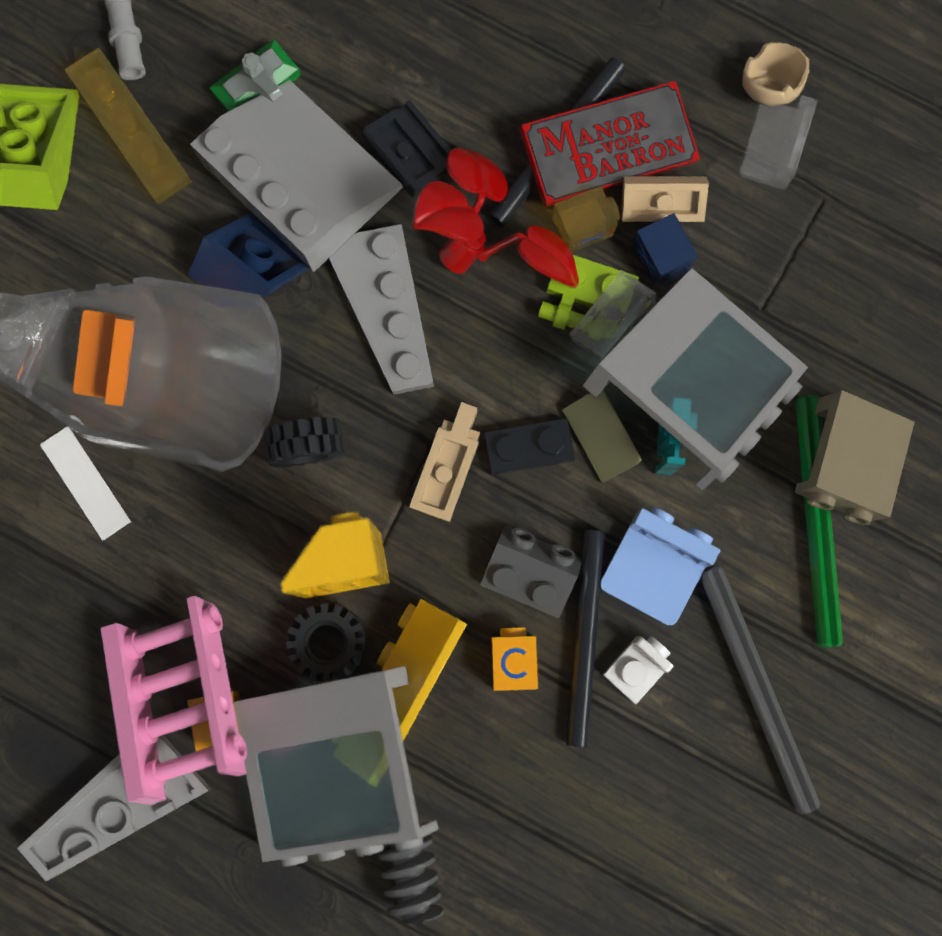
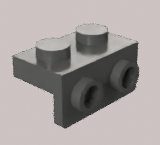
M504 527L480 586L559 618L578 577L582 563L581 557L575 555L571 549L563 545H550L538 540L531 532L525 529Z

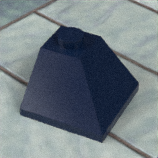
M250 212L203 238L188 276L220 301L268 296L310 268Z

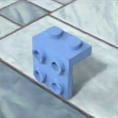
M651 507L647 511L642 508L635 514L601 579L600 588L607 594L661 623L674 625L683 612L704 569L714 564L721 550L711 545L713 538L708 534L692 527L686 532L673 525L672 523L675 518L663 510Z

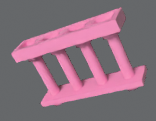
M197 596L187 598L190 618L141 635H139L137 630L118 623L101 628L127 802L153 804L166 800L164 790L166 780L216 764L218 773L234 776L246 774L244 760L247 757V748L244 739L238 732L220 631L223 628L222 617L214 604ZM193 635L197 660L150 676L145 675L143 657L146 651ZM201 677L205 698L204 703L153 719L150 705L152 693ZM209 720L213 746L162 763L160 762L157 748L159 736Z

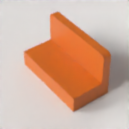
M90 309L83 311L73 392L75 394L105 398V404L123 406L126 398L136 322L135 316Z

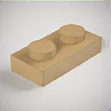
M624 176L621 203L622 222H656L675 213L679 222H704L709 187L707 177Z

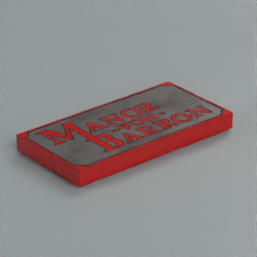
M676 81L522 124L519 128L544 208L623 185L624 176H653L694 164L700 160Z

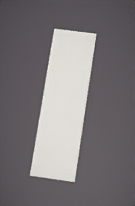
M69 426L40 444L102 541L131 522Z

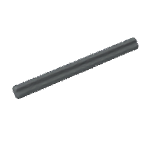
M721 567L706 570L700 577L791 800L798 813H810L820 807V801L725 572Z

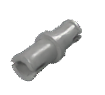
M105 0L111 30L108 32V38L111 46L115 48L119 75L125 80L142 78L146 73L139 45L142 42V35L140 29L135 26L131 0Z

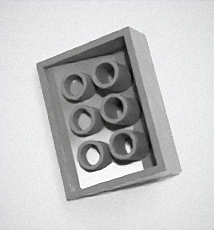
M289 80L278 86L283 95L274 102L260 95L221 115L190 145L202 164L314 272L403 187L394 176Z

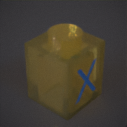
M602 186L556 203L552 218L561 239L568 245L571 252L612 237L618 224L617 220H620V214L614 199L611 196L606 198Z

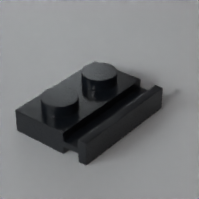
M411 100L405 102V105L397 110L395 108L364 127L362 138L412 198L420 194L427 184L433 181H440L448 173L446 158L451 152V148Z

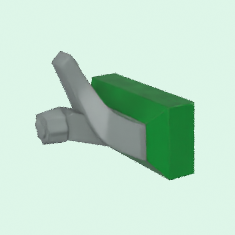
M273 39L256 53L245 54L242 63L213 84L210 89L220 104L229 112L260 95L274 102L283 95L278 86L289 80L295 81L301 74L299 68Z

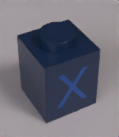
M675 213L638 230L632 242L654 286L664 281H667L668 285L679 282L691 269L698 257Z

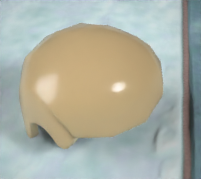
M766 43L755 58L751 56L748 58L743 70V88L754 101L770 107L790 103L800 95L809 74V59L801 49L790 44Z

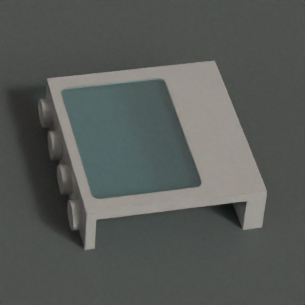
M691 268L598 364L583 387L597 397L610 382L616 385L710 467L696 484L703 491L715 478L723 483L738 467L740 463L734 457L738 452L745 456L760 440L761 436L755 431L759 427L766 430L782 412L777 407L778 403L781 401L786 405L803 386L797 380L808 367Z
M406 666L233 702L238 732L244 739L247 748V757L244 763L262 862L281 860V866L286 867L308 861V855L318 854L319 861H328L345 856V850L356 849L357 856L380 852L384 850L383 844L395 843L396 850H405L422 845V837L438 830L437 820L420 823L418 821L392 688L409 684Z

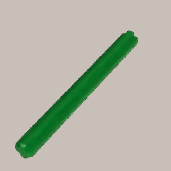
M815 395L802 396L796 400L803 482L808 481L823 431V419L815 414L820 397ZM804 497L817 644L823 648L839 647L843 643L831 510L813 507L808 504L809 498Z

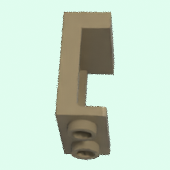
M843 390L819 398L815 414L826 418L810 478L806 482L798 483L795 493L809 498L808 504L824 510L835 509L845 513L844 518L852 523L870 525L871 521L890 518L915 422Z

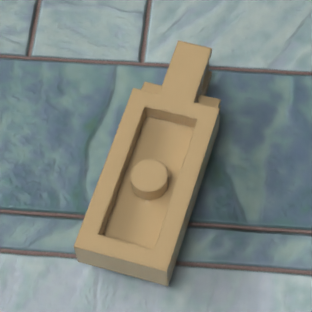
M461 402L454 423L444 420L442 427L438 428L409 506L411 509L450 523L479 444L480 432L471 429L478 412L477 407Z

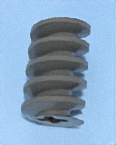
M429 834L422 837L423 844L420 846L396 850L395 843H390V849L378 855L379 860L392 862L393 867L381 873L382 878L395 880V885L385 890L384 896L398 898V903L387 909V915L400 916V923L403 924L422 923L444 914L443 907L432 904L441 898V891L437 887L429 886L438 879V872L436 870L426 868L435 861V853L422 850L432 844V835Z

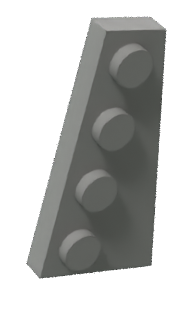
M402 224L354 233L329 257V260L393 395L434 387Z
M164 735L159 736L157 748L161 763L182 756ZM119 754L17 849L41 877L48 881L211 790V788L194 771L166 780L164 785L166 800L153 804L127 802Z

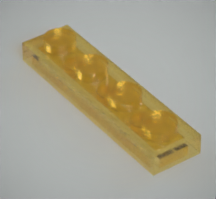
M100 48L95 49L64 69L157 204H160L192 183L185 170Z

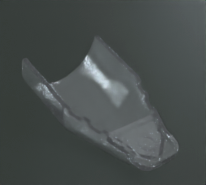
M147 276L133 278L132 284L112 287L109 282L96 284L94 290L75 292L72 288L25 296L0 293V381L87 440L107 448L219 472L241 465L257 448L272 418L280 386L282 358L278 326L267 303L260 294ZM86 309L136 317L126 398L123 406L105 404V398L79 395L73 392L82 313Z

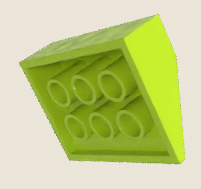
M0 84V206L58 210L68 183L79 101L78 90Z

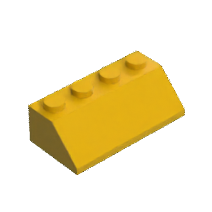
M359 512L331 517L333 525L323 526L318 530L283 580V593L308 599L389 584L388 569L380 531L369 518L363 519V517H360Z
M422 599L417 607L409 603L397 625L404 629L396 645L388 641L376 663L383 667L381 671L406 666L409 684L392 688L402 741H404L467 626L463 621ZM378 730L334 738L333 741L340 745L335 756L369 782L378 786L388 770L382 734Z

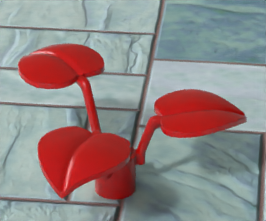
M462 147L452 149L446 158L447 171L461 188L476 193V201L473 207L468 206L464 194L454 186L441 181H433L427 184L418 196L413 214V229L434 231L450 238L439 252L440 260L444 266L454 273L463 274L477 258L485 262L490 255L511 244L519 243L518 253L531 267L552 279L576 288L579 283V277L573 254L563 239L546 228L533 225L526 230L525 235L518 232L485 248L486 236L483 232V222L478 213L485 201V196L496 202H501L505 198L508 191L507 181L499 167L484 155Z

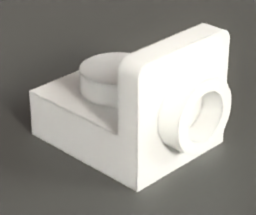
M638 636L633 639L602 675L632 703L637 704L665 672L668 673L674 666L666 659L671 653L658 640L650 636L646 641L643 637Z

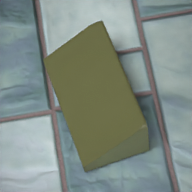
M604 390L597 397L589 393L562 410L565 418H568L570 427L601 483L633 468L642 461Z

